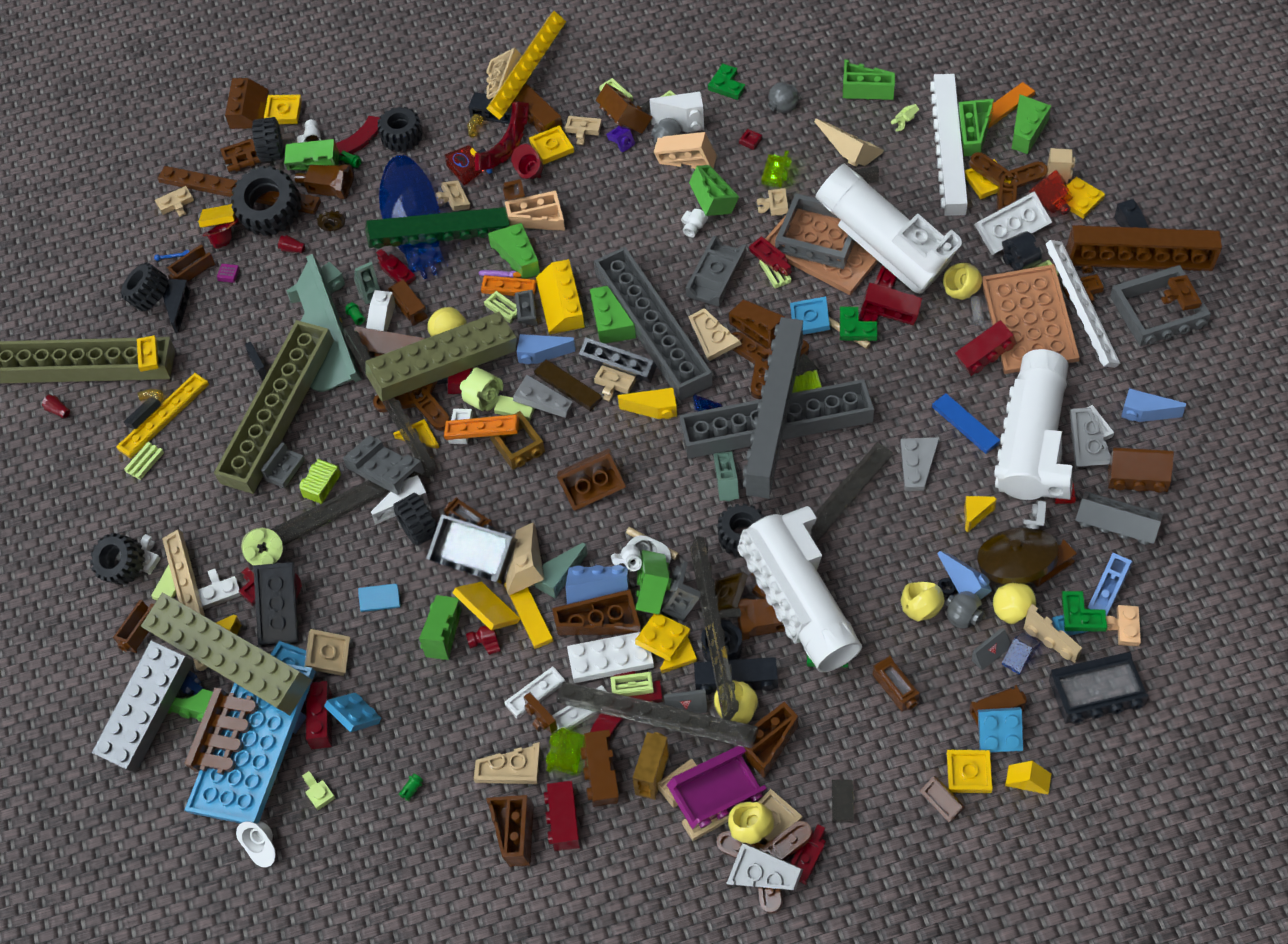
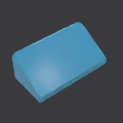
M398 584L358 588L361 612L400 608Z

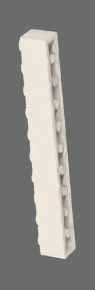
M934 74V79L930 82V92H933L931 94V104L935 105L932 108V115L936 117L933 126L934 130H937L935 132V142H938V145H936V155H939V158H937V169L940 168L941 170L938 171V181L942 182L939 186V193L943 195V198H941V209L944 208L945 216L966 215L967 194L955 74Z

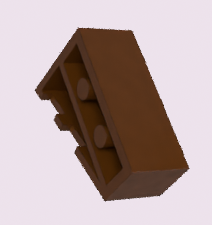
M607 83L596 98V101L600 104L599 108L607 112V115L614 119L617 125L621 127L625 125L641 134L653 117L642 111L639 105L636 107L631 102L632 100L619 89Z
M743 299L729 312V324L758 344L769 349L771 348L772 340L776 337L774 335L775 326L780 323L781 317L785 318V316Z
M783 702L736 739L737 746L742 744L746 751L742 756L764 779L796 731L798 715Z
M610 730L584 733L583 747H580L581 759L586 760V767L583 768L584 779L589 780L590 786L586 788L588 801L592 800L593 807L618 803L616 774L612 760L613 752L609 741Z
M527 795L486 798L502 858L509 867L530 866L534 804Z

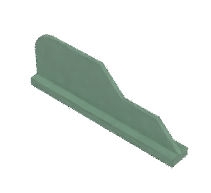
M311 254L306 256L308 262L295 287L305 312L301 321L329 329L334 339L326 358L310 386L315 391L326 392L351 380L357 382L362 380L319 261Z

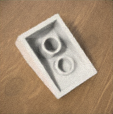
M700 92L649 99L650 113L653 116L651 119L652 125H655V123L659 124L662 119L671 118L679 123L683 132L704 130L703 103Z

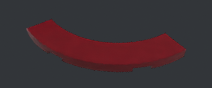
M512 102V114L506 133L499 143L490 150L475 153V171L494 168L500 163L505 162L513 154V151L518 147L524 135L523 130L528 120L529 103Z
M368 116L358 131L350 137L337 142L336 145L340 155L344 156L341 154L343 150L354 154L367 146L368 142L379 134L377 125L380 117Z
M660 680L653 681L654 693L615 698L600 713L590 732L610 730V741L614 730L617 729L628 714L647 705L662 702Z

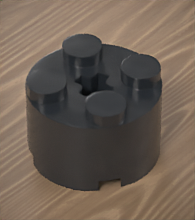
M1021 232L1002 241L1005 253L1003 260L1006 265L1010 264L1014 271L1032 268L1042 261L1040 247L1036 248L1034 244L1036 239L1030 232Z
M720 619L712 621L702 631V653L706 661L739 660L741 657L742 633L729 620Z

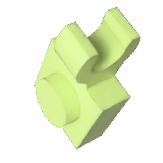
M916 104L904 107L895 116V119L891 121V124L898 123L896 132L905 128V121L908 122L915 117L914 114L919 110Z
M309 771L302 775L310 788L305 793L317 811L335 799L323 780L317 783Z

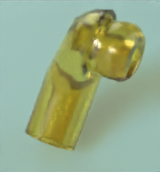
M475 114L468 122L469 137L474 138L477 136L476 125L482 124V116Z
M150 388L137 393L140 401L146 400L149 397H154L159 402L164 400L162 390Z

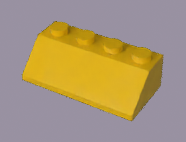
M567 259L552 262L536 277L549 335L585 328L570 261Z

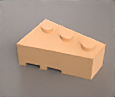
M706 132L664 136L657 139L654 154L659 164L679 167L684 164L691 165V168L696 169V166L710 165L714 168L717 157Z
M556 191L505 202L510 226L522 223L524 228L565 231L564 219Z

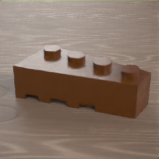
M631 590L552 608L558 635H626L640 632V623Z

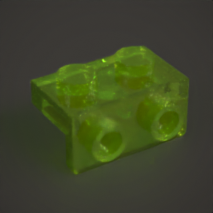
M785 150L784 156L768 154L761 179L762 185L782 188L783 181L787 180V168L791 166L792 158L789 157V151Z
M563 727L553 733L549 740L551 748L546 757V771L552 772L556 769L573 776L576 775L581 755L580 747H582L584 735Z

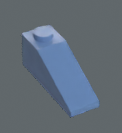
M520 334L517 347L518 362L538 364L545 359L550 360L575 352L574 337Z
M1129 388L1121 417L1138 422L1180 418L1183 416L1186 403Z
M942 551L937 553L958 593L969 591L978 595L981 600L992 591L989 586V579L984 574L951 554Z
M1112 553L1088 605L1089 609H1103L1106 611V616L1108 615L1133 564L1131 560Z

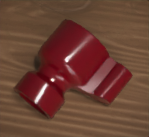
M486 625L479 627L477 632L466 633L470 649L477 647L481 643L489 655L501 651L495 630H490Z

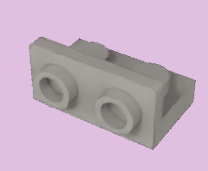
M1037 500L1036 504H1032L1031 516H1035V520L1023 519L1022 521L1023 524H1027V528L1039 529V525L1044 526L1046 501Z

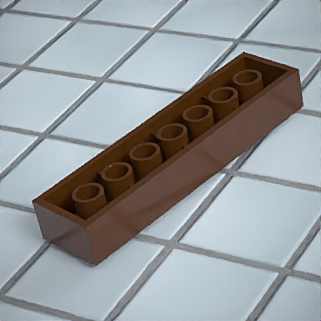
M1072 225L1065 249L1073 266L1169 269L1180 265L1183 270L1213 271L1222 250L1220 231Z

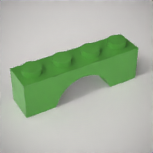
M202 689L190 698L181 699L175 697L168 713L174 712L183 718L189 719L192 717L201 722L213 692Z

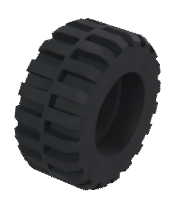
M262 166L257 170L254 168L250 170V173L243 174V178L241 180L238 179L235 183L236 188H233V196H231L232 209L242 225L254 234L259 235L261 233L263 236H268L269 233L272 235L278 234V231H284L288 225L291 226L294 223L293 219L299 215L298 210L301 209V195L290 176L284 173L283 170L268 166V168ZM270 191L279 192V197L273 206L266 210H253L255 201L262 194Z

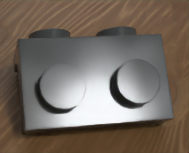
M282 442L274 450L270 459L263 465L261 471L266 481L285 488L303 464L305 458L301 454L288 450L286 444Z

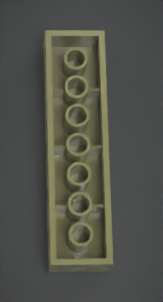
M499 311L366 360V376L383 402L515 352L517 337Z

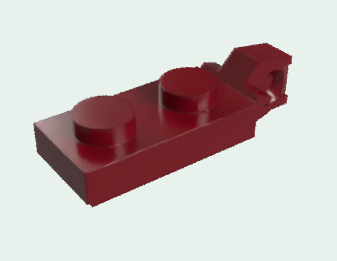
M761 236L748 247L752 254L776 272L780 270L785 276L792 273L786 255Z
M383 249L376 252L381 270L395 283L404 280L409 285L416 280L415 274L392 254L387 255Z
M817 824L813 832L812 839L796 852L790 863L803 869L799 882L805 885L826 843L823 840L826 833L825 827Z

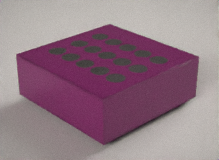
M221 264L217 280L235 283L240 270L239 266Z

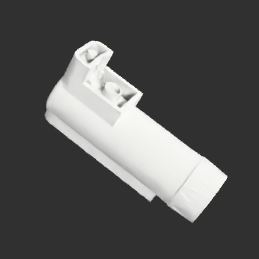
M845 163L829 176L815 196L832 214L841 219L838 226L915 293H923L951 262L952 257L962 244L961 238L953 230H950L943 236L919 214L909 220L873 189L863 177Z
M1038 349L1026 353L1022 358L1020 373L1017 379H1015L1014 386L1010 387L1009 397L1011 401L1007 403L1008 417L1004 419L1005 433L1001 434L1002 449L998 450L999 465L995 466L994 476L996 477L995 488H998L999 492H1005L1017 499L1033 500L1040 497L1071 499L1073 469L1072 465L1061 464L1062 431H1058L1069 365L1067 360L1057 352Z
M806 506L784 515L773 514L761 518L742 531L738 545L739 554L742 557L744 556L749 571L753 572L759 588L763 589L766 594L767 602L775 609L776 617L780 622L782 621L787 636L793 640L794 644L802 643L805 652L819 672H829L845 665L858 655L862 649V644L817 572L822 554L811 538V529L817 519L811 508Z

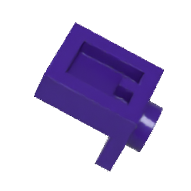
M618 126L606 134L608 140L617 143L621 152H625L635 145L631 131L627 128Z

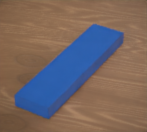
M944 394L932 403L933 409L985 454L1000 444L998 437L948 394Z

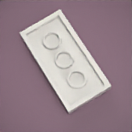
M1034 191L978 221L974 225L991 255H994L1003 250L1002 241L1025 231L1032 234L1051 224L1052 221Z
M640 632L567 646L574 683L654 668L651 652L635 644V639Z

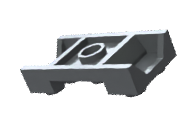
M713 235L686 286V297L720 307L726 295V288L747 254L746 245L742 244L738 248L724 245L717 236Z
M370 435L343 457L348 470L396 495L401 493L403 481L415 471L423 474L425 472L420 460L408 454L403 457L384 447L382 441Z

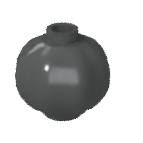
M776 83L769 91L768 106L772 111L789 113L796 108L799 93L792 84Z
M671 118L662 119L659 124L655 123L651 134L654 137L655 145L658 138L682 135L679 123Z
M969 591L960 592L955 596L950 595L945 603V606L948 607V620L953 626L960 629L978 625L984 615L980 598Z

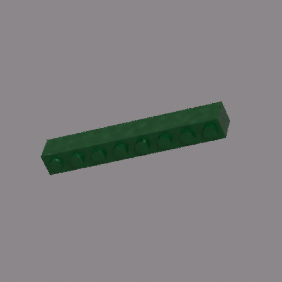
M506 207L367 220L365 232L368 247L379 249L384 246L397 247L404 244L416 245L424 242L452 241L453 239L485 238L488 236V233L509 227L510 224Z

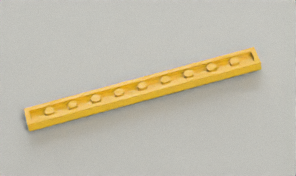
M555 11L545 21L486 108L499 120L503 117L566 23Z

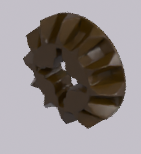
M325 211L324 214H319L317 224L325 231H335L345 225V217L339 211Z

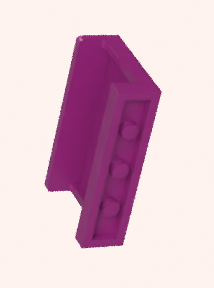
M742 744L674 776L667 783V787L692 829L698 826L701 829L712 823L711 820L715 818L721 820L729 815V811L737 804L749 801L757 802L763 797L762 794L767 787L765 785L761 787L758 785L742 758V755L746 752Z

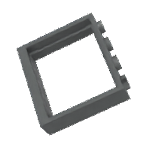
M795 194L776 237L775 247L783 254L844 269L855 243V240L849 235L842 251L786 237L797 209L838 218L816 198Z
M1180 265L1112 287L1110 298L1139 346L1151 345L1156 341L1167 340L1172 336L1186 334L1191 330L1201 329L1208 325L1211 313L1200 298L1202 302L1200 308L1193 309L1196 314L1145 330L1126 299L1168 286V280L1171 277L1186 275Z

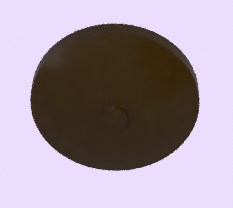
M1025 527L1013 528L993 535L982 544L977 554L981 573L988 579L1002 584H1023L1037 580L1048 574L1056 566L1059 559L1058 544L1053 536L1040 529Z

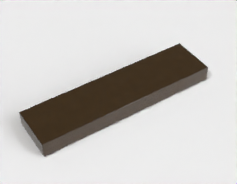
M547 359L534 370V374L589 411L602 400V395Z

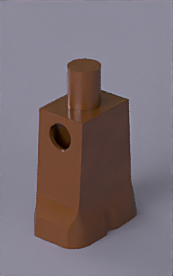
M309 165L306 174L296 173L295 182L304 184L308 193L334 196L345 200L354 179L351 165Z
M740 598L736 615L738 628L742 633V640L758 635L785 632L782 621L780 622L777 619L775 609L767 602V599Z

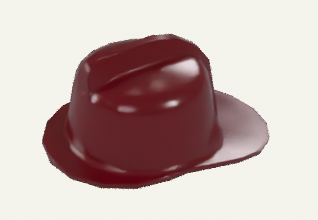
M521 144L516 147L511 156V162L519 176L523 179L541 178L540 174L543 171V163L534 148L528 144Z
M235 217L234 222L216 225L211 230L203 233L202 236H207L215 249L222 248L231 241V227L239 219Z

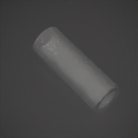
M974 296L970 299L973 323L975 326H981L985 323L981 297Z

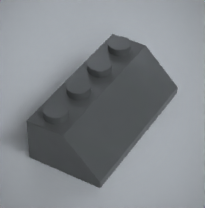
M1085 491L1075 521H1078L1084 527L1095 526L1101 532L1110 533L1112 531L1118 533V536L1121 538L1130 539L1132 537L1138 539V542L1141 544L1149 545L1155 542L1163 514Z

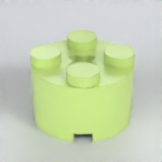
M476 367L467 379L463 380L460 384L462 399L481 411H489L497 404L499 391H503V382L500 378Z
M256 528L244 536L241 548L243 556L250 564L264 565L275 564L279 560L283 545L280 537L274 531L268 528ZM263 542H265V547H267L266 551L262 550L261 553H259V548H257V545H262Z

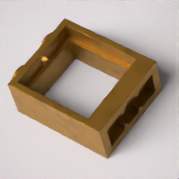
M521 411L515 413L520 418L518 430L524 428L534 441L533 443L512 454L502 441V439L511 434L490 436V440L512 470L523 466L533 458H538L545 452L542 439Z
M647 732L633 775L635 795L656 800L658 793V782L662 780L669 757L668 738L661 733Z

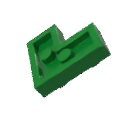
M722 63L708 84V90L738 100L745 90V84L733 80L737 74V68Z
M840 307V340L877 341V321H858V307Z
M1062 591L1064 631L1106 632L1105 610L1084 609L1083 591Z

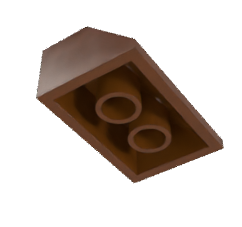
M232 78L225 112L229 128H252L255 119L264 118L269 90L250 78Z
M610 448L557 473V478L573 511L626 487Z
M1113 448L1108 465V489L1168 492L1172 478L1174 451Z

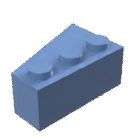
M574 566L568 569L566 581L567 604L629 590V574L626 566Z

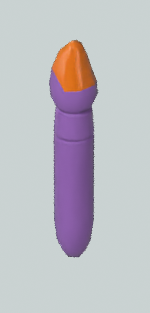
M479 271L481 276L521 277V274L517 271Z

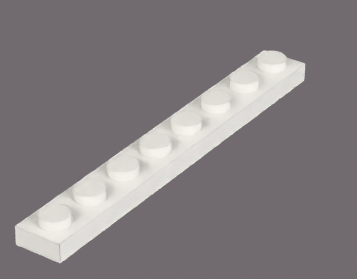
M1055 240L1048 241L1046 243L1049 250L1048 253L1056 265L1055 268L1063 280V285L1068 290L1070 300L1077 309V315L1084 324V329L1092 341L1091 344L1097 351L1100 363L1104 367H1117L1120 361L1063 243Z

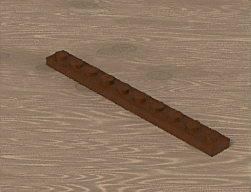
M164 166L158 176L159 183L178 187L186 186L188 189L227 197L233 196L232 190L234 187L236 188L235 183L237 182V180ZM266 192L258 197L255 202L273 206L279 197V192ZM300 193L301 209L298 211L315 215L321 203L320 197Z

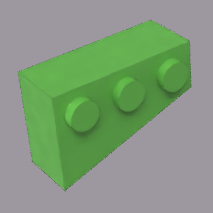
M844 59L843 98L894 100L895 73L879 68H874L873 70L866 68L864 64L860 63L859 65L851 64L849 60Z
M1021 94L1019 95L1012 149L1025 154L1029 153L1049 121L1051 105Z
M994 99L959 102V123L963 157L982 152L993 113Z
M710 165L696 166L689 184L705 216L731 214L739 196Z
M522 223L488 233L491 248L496 250L503 260L505 259L514 271L519 272L522 279L540 274L537 257Z
M603 286L590 289L599 341L606 344L635 339V325L609 287Z
M642 550V566L637 570V584L640 585V591L637 590L636 597H638L636 610L659 615L665 591L669 590L671 585V578H669L670 570H668L669 562H666L665 554Z
M436 595L434 602L431 603L429 615L419 637L421 649H423L425 657L449 660L462 610V605L458 598Z

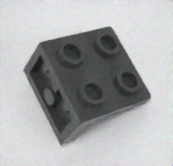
M683 561L680 566H676L671 578L670 589L665 592L661 611L681 621L686 618L701 594L700 591L683 584L687 561Z

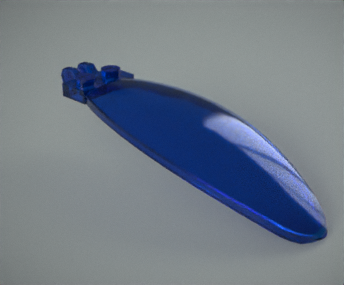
M397 155L387 163L380 183L379 204L382 219L440 213L433 186L420 166L408 156ZM440 241L397 246L405 255L409 270L412 273L420 270L423 279H427L428 275L425 268L430 266L432 274L434 276L438 274L435 264L444 261L439 246Z

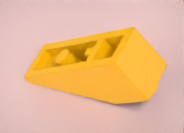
M673 388L618 395L619 409L657 419L677 417Z

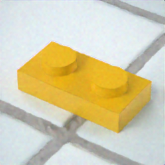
M155 335L138 338L137 353L140 372L159 369L157 339Z

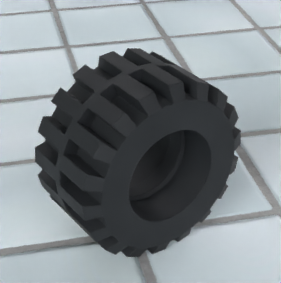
M401 106L393 107L389 111L386 110L378 119L377 126L381 142L386 148L389 147L391 151L399 152L400 150L412 149L422 139L423 133L418 114L413 109H408V107L401 108Z
M275 117L255 119L252 124V133L257 157L261 162L281 160L284 148L281 129Z
M147 262L140 264L124 281L121 297L136 309L147 311L163 296L168 285V278L152 264Z
M414 492L393 504L395 515L405 534L413 544L419 546L434 537L437 528L436 521L424 500L417 493Z
M743 503V506L735 504L733 508L729 506L727 511L721 513L722 517L719 516L718 519L719 543H721L723 549H726L728 554L733 553L735 557L740 555L738 545L741 534L735 533L733 530L742 526L749 528L753 523L765 517L760 509L755 510V506L751 505L749 507L746 503Z
M111 533L110 535H104V539L100 538L98 544L93 546L94 552H91L90 555L92 556L90 564L93 565L91 569L96 573L95 576L97 578H101L100 580L118 585H126L128 582H133L135 576L139 577V571L144 568L142 564L145 562L143 557L145 552L141 549V543H138L134 538ZM120 552V561L118 565L115 567V558L117 554Z

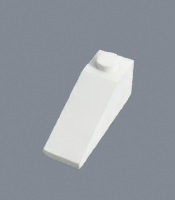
M374 291L366 328L387 332L396 306L392 292Z
M418 475L405 479L399 495L390 492L371 511L375 525L395 517L393 504L414 492L426 504L429 503L426 491Z

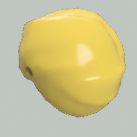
M957 263L946 270L943 284L949 296L964 300L970 298L971 295L980 289L982 276L974 265Z
M444 307L435 311L430 317L428 332L430 336H434L467 324V321L457 309Z
M909 583L902 592V610L909 618L917 622L936 616L944 605L943 592L934 583Z
M1006 584L997 589L993 598L994 612L1001 620L1008 624H1016L1026 617L1028 608L1032 604L1036 606L1035 594L1026 584Z
M731 680L720 686L714 695V705L718 715L725 723L731 725L747 724L757 709V695L744 682Z
M760 802L737 804L732 808L728 817L731 836L741 843L755 844L760 842L774 828V817L771 810Z

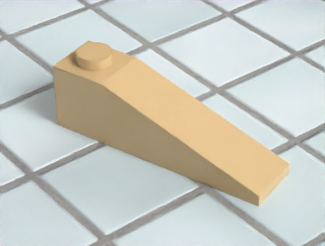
M516 48L490 60L487 68V74L489 75L487 78L489 83L487 86L488 99L496 95L522 57Z
M819 119L814 121L839 153L848 159V163L857 167L858 164L866 166L884 151L867 141L858 139L855 135L844 132V130Z
M534 522L516 530L515 538L518 539V542L516 541L505 577L508 595L544 580Z

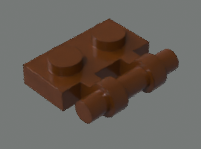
M252 138L220 149L225 164L233 163L227 166L229 173L233 171L239 172L241 171L240 169L248 166L250 168L254 167L255 164L261 162L257 156L252 158V156L257 155Z

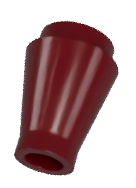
M281 235L278 241V249H281L282 252L303 254L305 243H301L288 235Z
M49 394L43 399L42 407H44L45 411L58 415L63 419L69 416L70 409L56 395Z

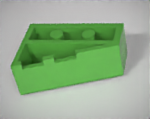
M334 139L286 144L284 164L287 170L308 171L309 165H339L340 152Z

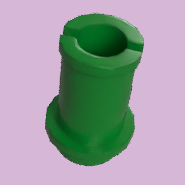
M344 150L341 152L344 156L339 155L340 161L350 164L353 168L361 165L362 160L359 155H352Z
M353 302L346 305L345 312L351 316L356 325L363 324L365 317L359 311V306Z
M416 774L408 777V782L401 792L398 793L401 798H405L408 802L417 789L423 786V779Z

